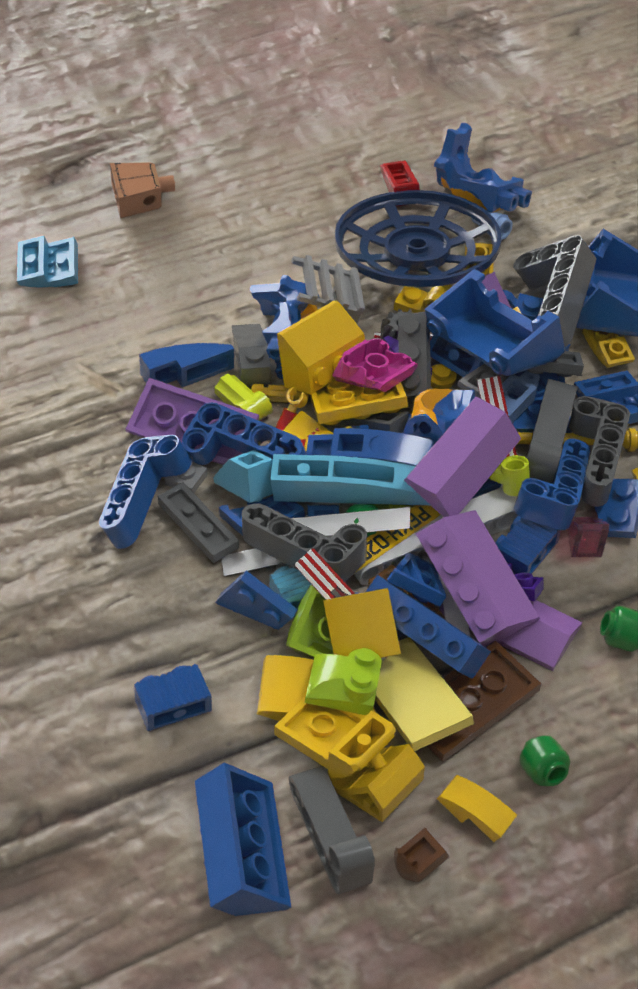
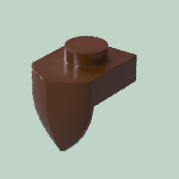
M426 828L422 829L400 849L396 847L394 850V862L397 872L402 878L412 882L422 881L449 858L445 849Z

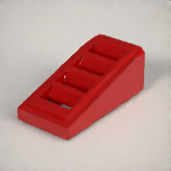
M405 160L380 165V170L389 192L420 190V184Z

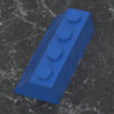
M224 762L195 780L210 907L234 916L288 910L292 906L273 783Z

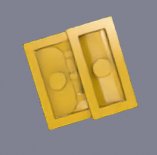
M388 588L323 600L334 655L349 656L352 651L361 648L371 649L380 658L401 654Z
M266 655L263 661L257 715L280 721L305 698L314 660L294 656Z

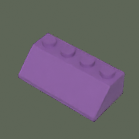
M476 510L444 517L416 533L473 634L482 646L486 648L494 641L499 643L540 619Z

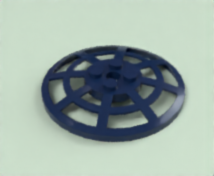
M407 190L372 196L350 207L336 224L335 246L340 257L348 266L357 268L358 273L371 279L407 287H436L457 283L473 269L483 272L490 267L500 252L502 235L494 217L485 209L469 200L435 191ZM409 204L439 206L434 217L423 215L400 216L396 208L397 205ZM385 208L389 219L373 225L368 230L354 224L362 216ZM449 209L471 217L479 222L481 226L467 232L461 226L445 220ZM416 223H417V224H429V226H422V225L406 226L405 224H416ZM440 227L445 228L458 236L449 239V237L439 229ZM387 228H395L386 238L376 235ZM347 230L361 237L359 245L360 254L348 253L344 249L343 240ZM488 232L492 241V252L490 255L475 256L476 246L473 239ZM369 243L384 247V254H369ZM465 243L467 248L466 256L450 255L451 248ZM360 262H366L372 268L367 267L361 264ZM376 262H390L398 268L391 271ZM445 263L458 264L445 272L437 268ZM469 264H477L476 266H473L465 271H461L464 268H466ZM413 270L427 272L430 275H407V273Z

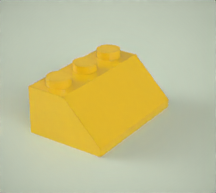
M334 300L277 333L284 388L290 389L295 387L299 392L315 393L335 380L332 375L343 353L365 340L364 332L339 301Z

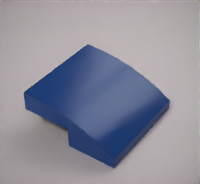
M628 371L574 382V386H577L576 394L578 397L588 396L621 404L630 412L628 424L638 422V382Z

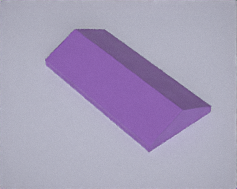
M149 378L125 430L128 433L143 438L176 435L182 443L183 435L197 411L206 403L220 404L256 420H259V415ZM218 419L212 420L209 424L217 422ZM244 429L237 431L235 435L243 433ZM204 444L197 445L194 450L201 448ZM222 444L212 461L224 465L229 459L244 453Z
M475 397L404 481L443 517L459 514L521 440V437L505 411Z
M537 600L530 601L540 619L500 641L499 644L553 671L581 628L582 622ZM442 603L438 614L445 617L444 606Z

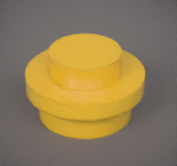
M443 364L433 365L431 367V387L433 389H450L456 381V372Z

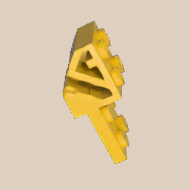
M303 698L274 726L275 736L328 769V775L336 793L381 822L424 780L425 766L410 744L384 748L394 738L396 729L392 722L372 710L365 716L306 704L305 698Z

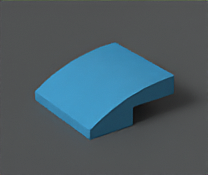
M44 236L18 242L17 283L27 287H61L78 284V243L75 237L48 243Z

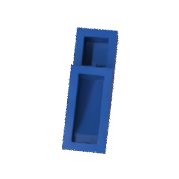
M192 343L151 350L139 354L140 375L146 383L149 378L166 384L177 380L183 388L234 369V347L229 344Z

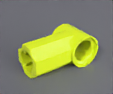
M227 373L220 378L214 387V393L223 402L258 414L259 421L270 415L273 411L269 398L263 392L257 391L254 393L235 375Z
M520 455L508 456L488 479L502 484L505 494L518 496L522 482L530 478L529 461L526 457Z

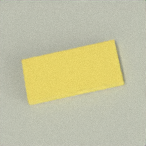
M410 637L400 640L401 654L388 656L382 661L375 701L407 744H410L413 750L416 751L473 725L474 721L470 711Z

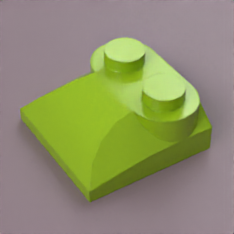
M310 585L300 602L286 642V646L295 652L312 658L317 654H333L323 602L326 599L313 585Z
M368 648L356 649L349 656L333 654L315 655L305 703L367 715L371 710L373 711L382 664L380 656Z

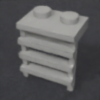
M306 255L304 259L293 256L292 264L302 266L307 293V295L299 293L297 300L324 307L334 300L339 301L358 324L360 316L365 310L358 269L352 267L350 271L345 270L343 265L339 263L335 267L330 266L327 260L324 259L318 263L312 261V256ZM314 270L318 271L322 298H318ZM330 274H332L334 277L335 286L333 287V289L331 286Z

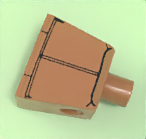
M151 162L110 163L111 185L120 218L159 209L162 206L161 193L175 191L174 176L158 177L155 164Z

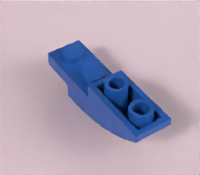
M334 428L333 434L309 435L306 455L369 458L416 466L433 447L434 442L427 438L390 431Z

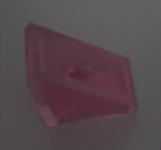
M573 517L572 523L567 529L571 557H602L609 532V524L598 517Z

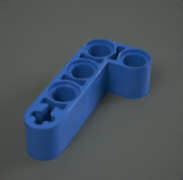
M213 402L206 403L200 407L182 438V444L190 455L192 462L201 466L207 465L215 458L222 444L242 453L256 450L273 459V454L306 455V450L297 436ZM218 419L217 422L209 424L212 420ZM244 429L243 433L235 435L237 431ZM271 440L266 446H260L263 442ZM204 444L201 448L194 450L197 445Z
M176 435L140 438L134 441L128 448L99 519L100 527L114 547L118 549L127 548L136 541L161 477L181 475L192 465L190 455Z
M578 439L565 440L552 484L534 478L525 479L522 482L514 504V512L523 519L558 530L568 529L580 502L590 447Z

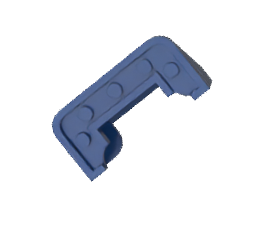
M603 228L588 246L596 257V263L576 328L638 337V250Z
M476 269L469 272L424 309L428 321L427 327L434 336L442 337L485 363L499 375L510 376L553 362L565 352L559 316L547 311L544 315H539L534 320L527 318L501 303L497 290L492 289L488 291L482 283L485 279V274Z

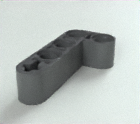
M548 379L527 454L530 478L552 484L560 460L562 444L577 386Z
M582 396L575 399L573 403L569 428L578 436L595 440L585 474L581 497L585 503L598 507L603 506L609 500L630 412L621 404Z
M250 504L242 510L244 541L248 545L297 569L295 563L310 549L314 548L340 578L346 582L367 560V531L361 525H345L329 538L262 504Z
M319 766L289 776L292 796L336 894L339 895L371 884L375 867L371 845L365 835L356 837L326 769L323 766Z

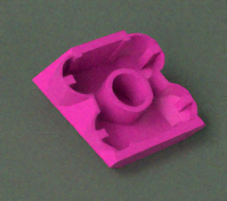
M371 339L368 341L364 340L345 351L332 376L338 382L386 392L410 377L418 367V364L413 362L411 357L404 353L389 351V345L385 341Z

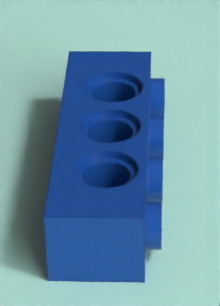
M377 575L366 592L388 588L396 628L458 672L473 679L491 651L403 590Z

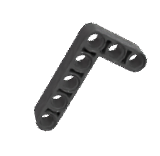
M579 235L526 252L519 256L513 264V268L529 289L548 285L539 315L542 316L547 311H550L559 316L564 347H567L573 338L596 263L595 255Z

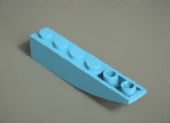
M273 454L270 481L274 501L431 506L404 481L415 468L414 465L346 456Z

